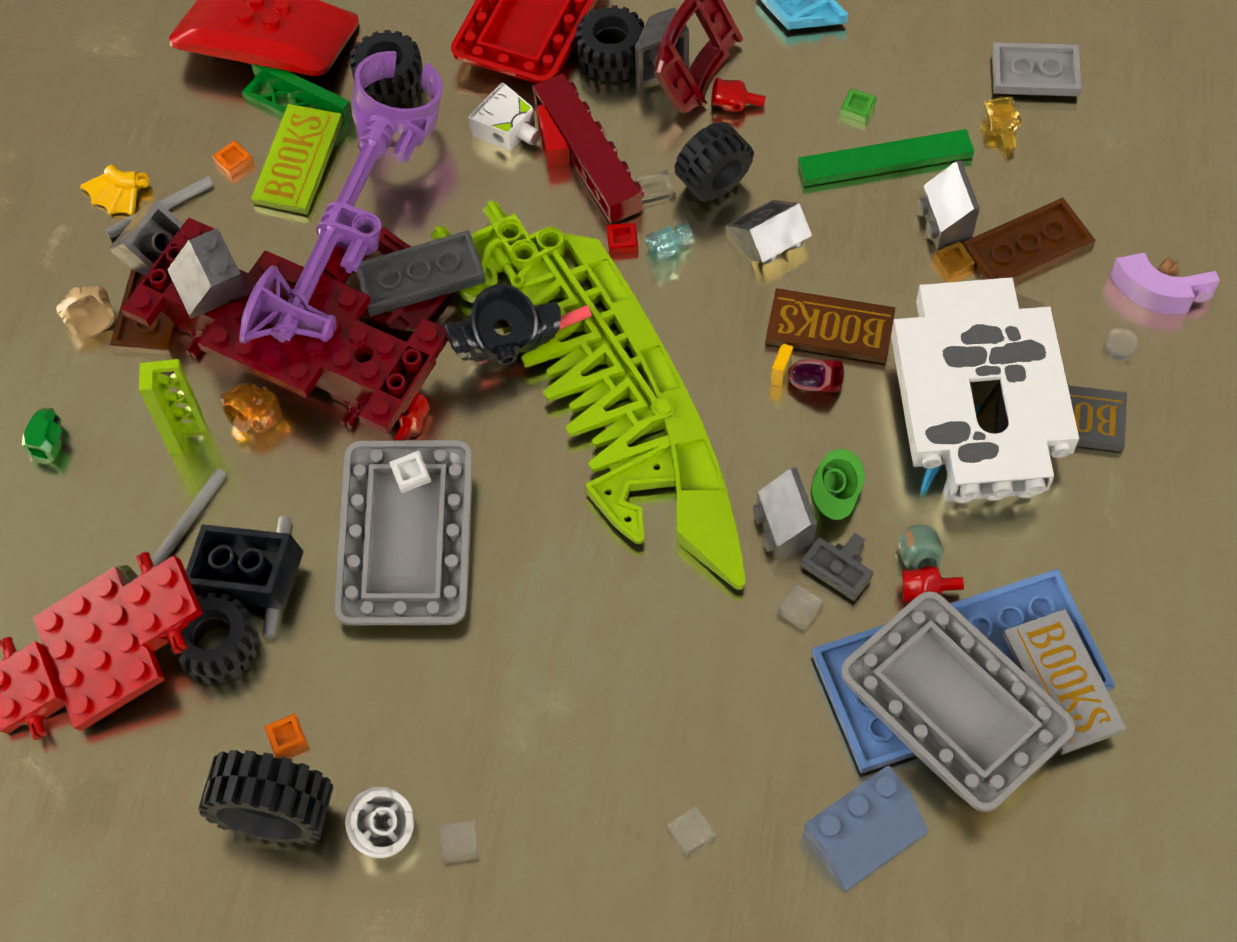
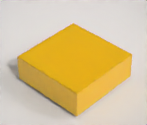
M786 344L780 346L772 366V385L783 386L788 369L792 363L793 346Z

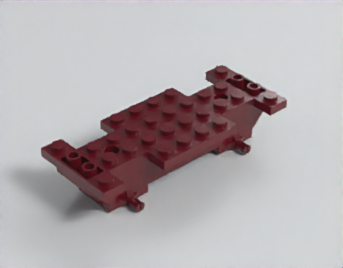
M189 217L121 308L124 316L150 327L162 311L176 323L178 330L194 338L185 351L193 359H196L199 353L204 351L306 398L313 387L317 386L330 392L332 399L345 404L349 408L340 421L344 427L352 429V426L359 417L361 423L386 434H389L401 413L406 412L435 367L439 354L449 341L444 327L422 318L407 342L358 321L371 303L370 296L321 275L308 305L327 315L331 314L336 317V330L328 342H323L321 339L295 334L290 341L285 340L284 343L271 335L251 339L247 344L241 343L239 335L242 315L254 286L271 265L278 267L279 272L292 290L295 288L304 269L303 266L264 250L249 273L239 269L248 295L190 319L167 269L188 240L214 230V228ZM276 285L273 291L274 294H276ZM280 285V298L288 302L289 296ZM266 324L259 331L273 328L275 325Z

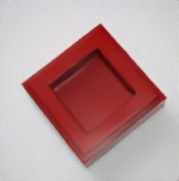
M635 222L606 225L609 255L639 252Z

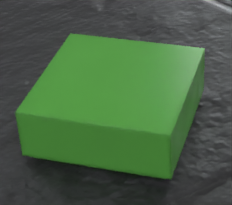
M850 88L840 108V115L866 124L876 105L877 97Z

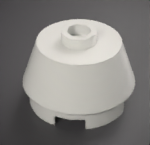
M386 787L367 789L353 799L347 810L345 820L347 835L354 847L367 856L374 858L392 856L401 851L411 838L414 828L412 808L409 802L395 790Z

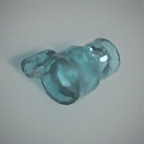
M686 222L675 226L674 230L668 226L646 236V245L649 253L657 263L675 256L679 247L686 248L695 243L694 234Z

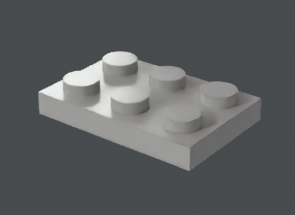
M993 42L994 94L1080 96L1082 85L1079 45Z

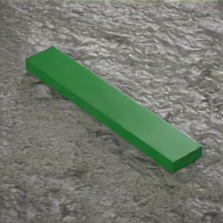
M967 129L798 157V167L805 187L973 158L975 151Z

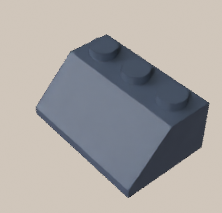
M888 765L807 821L804 825L802 836L846 892L928 834L929 830L911 792Z

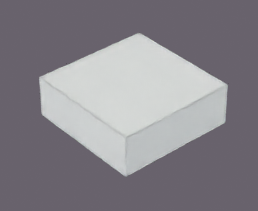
M419 450L389 462L401 493L432 482Z

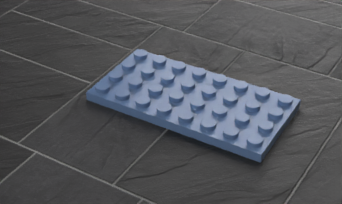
M1059 569L950 603L1015 664L1016 662L1002 635L1004 630L1066 609L1107 691H1111L1115 687V683ZM884 625L814 647L811 651L861 774L916 756L846 685L841 675L844 661Z

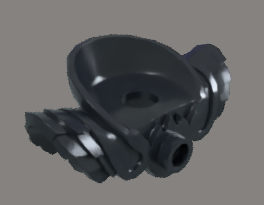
M494 284L483 289L476 296L471 314L467 320L462 319L453 323H447L444 325V329L452 350L463 361L474 360L475 362H484L492 359L494 362H499L500 365H508L517 359V355L520 352L533 351L555 337L560 328L561 310L556 301L533 305L529 297L518 288L507 284ZM511 327V332L507 335H500L495 331V329Z

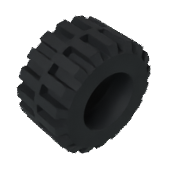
M612 5L611 8L601 6L600 10L593 9L589 11V16L584 15L581 18V23H578L576 27L577 58L584 72L589 71V76L593 78L598 76L601 81L611 79V82H616L619 78L623 80L628 79L629 74L635 75V45L644 28L642 18L638 19L636 12L630 13L629 8L623 7L620 9L618 5Z
M384 30V33L376 31L370 37L364 36L362 38L363 42H357L354 46L355 50H352L350 54L353 79H355L357 66L366 57L379 52L396 51L394 78L377 80L368 85L364 91L377 102L384 105L390 104V107L396 106V103L399 102L402 104L408 102L407 98L413 99L417 95L416 91H420L422 88L421 76L423 66L417 43L415 41L412 42V38L408 35L402 36V32L399 31L391 33L390 30Z
M723 121L716 124L713 123L701 129L684 145L676 159L677 161L674 166L675 174L699 200L704 202L707 200L712 201L725 195L742 180L753 162L754 151L729 123H724Z
M216 592L208 593L207 598H203L202 595L196 596L203 614L189 622L181 631L188 648L183 650L182 653L175 654L171 646V651L186 674H190L192 679L198 682L202 678L205 684L212 685L213 680L223 684L226 683V678L230 676L234 680L240 677L238 672L241 669L246 672L250 668L248 660H255L257 656L254 649L259 648L256 627L246 608H243L241 602L236 598L231 600L230 596L224 593L218 598ZM216 628L230 630L227 639L218 647L213 649L198 648L200 639L210 630Z

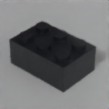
M202 524L186 568V573L196 596L202 595L203 598H207L208 593L216 592L218 598H220L222 593L229 595L231 600L236 598L242 605L285 610L304 551L291 534Z

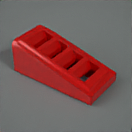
M539 105L537 108L538 127L541 131L540 136L547 167L568 166L570 164L569 146L545 106Z

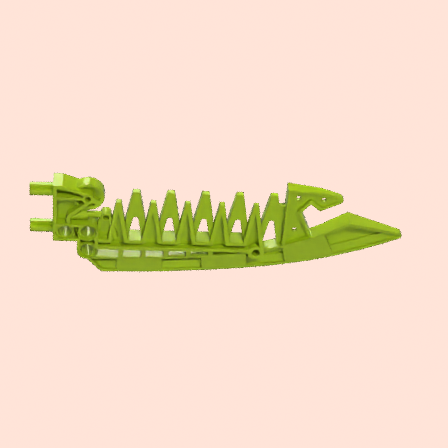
M492 200L487 202V206L482 210L491 225L471 234L486 277V283L459 290V295L464 300L474 303L476 296L483 289L499 284L497 273L505 272L511 281V286L518 288L528 296L533 305L546 304L550 300L563 298L564 301L557 303L561 310V316L585 305H588L591 311V317L559 330L548 343L521 356V361L526 368L566 355L546 370L549 378L563 375L543 391V396L547 402L589 389L568 404L572 413L585 410L565 426V430L570 437L612 424L591 440L594 448L609 446L588 462V466L593 473L609 468L610 472L586 483V494L614 527L634 543L641 544L645 539L642 507L626 502L630 491L676 486L677 543L737 590L743 589L745 586V573L741 547L731 503L718 460L702 420L678 371L640 303L599 239L562 233L555 227H546L529 235L515 213L507 216L498 202H493ZM440 225L436 226L435 231L430 233L433 240L451 235L446 226L441 228ZM565 250H569L579 265L578 267L569 269L563 260ZM588 279L593 288L584 291L579 283ZM602 301L607 311L599 313L594 304ZM614 323L621 333L614 336L609 328ZM510 326L500 328L504 334L511 332ZM583 330L586 333L585 335L561 342L572 333ZM625 347H629L634 358H629L624 350ZM607 364V366L609 367L605 370L583 377V375H585L587 372H589L596 366ZM639 370L642 371V373H643V375H644L646 381L643 379V377H642L641 374L639 373ZM629 398L632 402L619 408L606 411L619 400ZM665 429L666 436L629 447L641 436ZM658 466L660 469L654 470V467ZM610 491L612 494L606 495L605 493ZM630 518L631 521L625 522V519Z

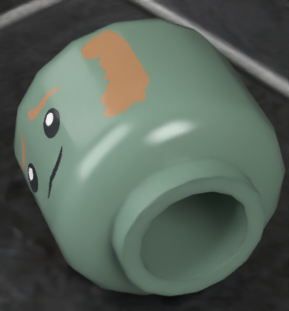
M912 525L903 531L898 538L897 547L905 567L909 570L925 566L938 567L943 560L944 549L936 530L931 526Z

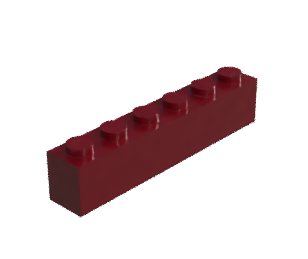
M563 73L533 85L535 106L537 108L539 105L545 106L569 146L570 161L610 224L641 212L642 198H644L642 186L638 181L634 182L631 178V172L625 161L621 162L618 158L616 147L612 141L608 142L605 138L600 122L593 120L590 107L587 102L580 100L576 85L573 82L569 83Z

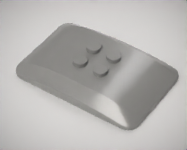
M458 440L357 441L346 449L344 455L334 602L335 615L340 622L346 625H453L463 619L467 609L472 497V452L468 444ZM419 450L432 482L401 493L389 462Z
M924 592L918 595L852 653L842 665L841 675L846 685L919 759L978 811L990 812L998 808L1067 743L1075 731L1074 719L1065 709L946 599L935 592Z

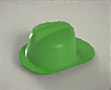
M835 449L827 453L820 465L815 469L812 477L811 495L817 510L823 516L831 520H842L850 515L865 481V472L861 460L851 451Z

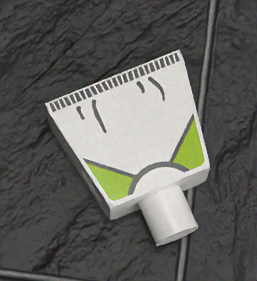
M503 82L468 116L470 133L473 137L508 151L513 150L521 140L533 146L541 135V131L534 127L535 118L532 106Z

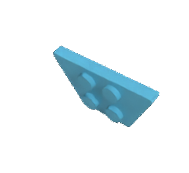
M761 0L787 30L845 24L848 22L849 14L835 0Z

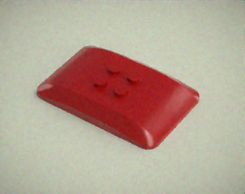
M197 0L170 34L169 42L173 48L310 76H319L329 71L358 27L359 18L354 12L320 0Z
M475 0L451 44L452 55L455 59L537 84L557 76L576 43V27L578 23H581V18L584 15L589 16V11L593 10L597 0Z

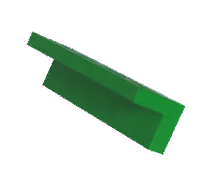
M251 64L255 78L242 92L243 98L282 117L287 106L278 105L276 100L284 98L293 100L294 104L292 105L342 114L343 122L336 140L353 121L349 100L289 71ZM263 85L269 88L271 93L257 95L255 91Z

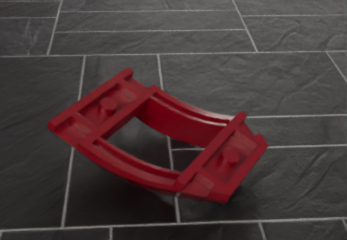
M685 0L670 20L661 39L654 74L674 108L681 113L693 111L692 108L704 107L707 104L704 97L710 81L730 55L728 52L736 42L741 43L743 40L723 0ZM695 12L710 40L698 53L688 71L675 46L681 31Z
M381 227L377 251L385 255L412 247L387 228ZM338 246L334 247L322 275L345 284L355 272L348 273L346 268L340 266L347 251L346 249ZM365 255L362 261H364L369 255ZM451 293L398 308L393 313L388 311L370 317L368 309H366L363 315L388 328L414 332L422 318L429 320Z

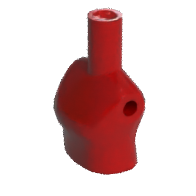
M716 77L712 88V105L721 107L727 112H738L743 110L746 104L763 107L765 104L766 96L747 92L743 81L723 80Z
M417 393L406 412L401 413L398 418L400 428L393 441L408 440L409 437H416L420 434L423 420L430 410L429 403L422 394Z
M925 566L915 570L902 569L904 603H910L924 592H935L942 595L943 591L964 590L963 577L942 578L937 566Z

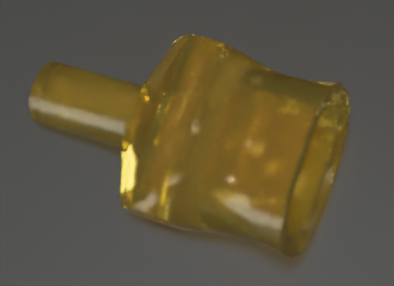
M1001 97L986 101L984 107L987 114L988 131L1001 134L1006 152L1015 150L1016 145L1012 132L1021 127V118L1015 108L1014 98Z

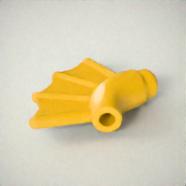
M111 164L105 168L104 174L81 184L80 189L89 193L91 205L105 207L110 215L125 213L132 216L136 211L137 191L149 186V177L145 172L120 171L116 165Z

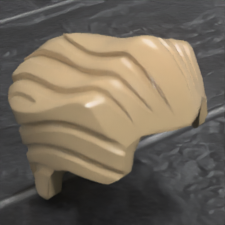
M102 286L74 287L56 307L58 316L69 328L73 336L85 339L98 335L110 328L114 322L115 316L111 308L108 292Z

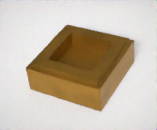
M960 241L934 252L933 259L948 280L973 270L975 267V261Z

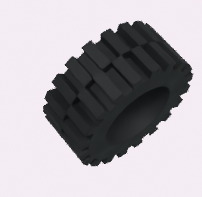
M230 750L229 754L223 751L218 753V756L215 755L213 757L198 811H200L199 814L202 817H206V821L209 823L218 824L217 827L223 830L230 829L233 831V834L239 836L247 835L251 836L250 839L257 841L264 839L273 844L283 842L286 845L294 846L295 843L308 845L309 842L316 843L321 838L333 791V784H331V780L328 777H322V772L309 770L310 766L304 763L295 764L292 762L293 759L283 757L279 759L273 757V754L264 752L263 755H259L255 751L245 750V753H241L238 750Z

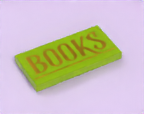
M292 104L287 105L252 194L251 200L253 204L308 215L342 125V114Z

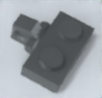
M856 533L851 536L845 546L839 543L833 546L819 537L800 562L801 567L853 601L857 599L873 577V571L861 564L862 558L858 555L865 547V539Z

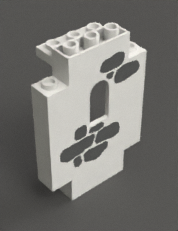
M1012 277L920 285L916 300L919 317L894 319L891 333L913 467L936 468L940 465H946L947 479L943 490L945 502L967 503L974 499L983 498L995 501L1007 496L1029 498L1048 491L1054 477L1050 456L1062 458L1073 454L1079 440L1051 307L1019 309ZM1000 380L1009 423L1006 430L993 434L984 431L979 426L970 382Z

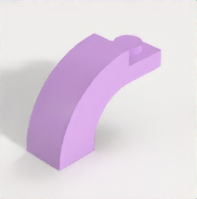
M1146 253L1116 258L1110 273L1116 287L1129 300L1145 309L1163 314L1188 313L1193 301L1204 302L1213 298L1220 282L1216 271L1186 277L1166 275L1152 266Z

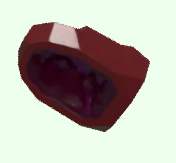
M802 359L795 362L788 369V376L791 383L800 390L840 392L844 380V367L842 362L838 360Z

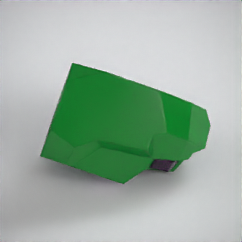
M42 408L35 412L23 433L22 448L26 454L33 459L49 463L54 461L59 453L63 437L62 429L60 428L62 419L53 408Z

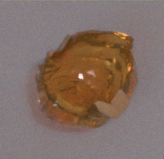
M241 384L220 396L227 420L242 433H262L273 427L280 418L281 408L276 394L268 390L267 387L259 388L255 384Z

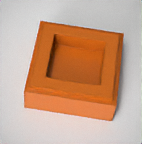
M236 140L212 155L214 162L230 178L254 163L253 157Z
M296 713L264 726L276 758L284 757L309 746Z

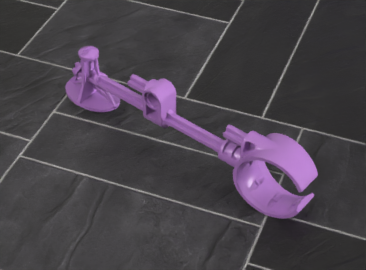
M396 51L372 54L362 60L357 66L353 88L352 116L357 126L359 156L337 201L327 205L326 212L316 228L319 238L295 288L291 290L279 272L278 267L273 265L264 272L254 286L241 319L239 335L241 343L247 344L251 339L271 335L282 343L285 340L290 341L295 334L318 338L323 342H328L333 336V332L336 330V317L308 305V302L335 246L347 250L340 266L346 268L348 273H352V271L357 272L364 256L377 250L381 231L380 219L373 213L356 208L354 205L376 159L383 158L387 148L395 147L392 156L397 158V162H408L414 148L421 146L425 138L435 128L439 115L443 83L439 73L428 62L423 68L421 85L432 101L421 107L411 109L386 106L371 98L364 91L368 85L377 80L394 78ZM275 285H276V294L273 293L274 288H275ZM280 285L289 296L288 302L280 298ZM266 324L275 325L273 328L259 331Z

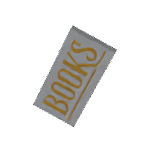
M1066 609L1004 630L1002 635L1017 666L1074 719V734L1059 749L1061 755L1121 734L1126 730V726Z

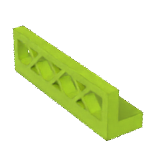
M173 359L140 363L139 392L169 453H182L183 434L207 432V422L180 360ZM174 371L171 376L162 374V372ZM170 387H172V388L178 389V390H180V391H179V392H174V391H171V390H168V389H169ZM179 403V404L185 405V406H187V407H186V408H181V407H178V406H175V405ZM185 419L190 420V421H193V422L181 423V422H182L183 420H185Z

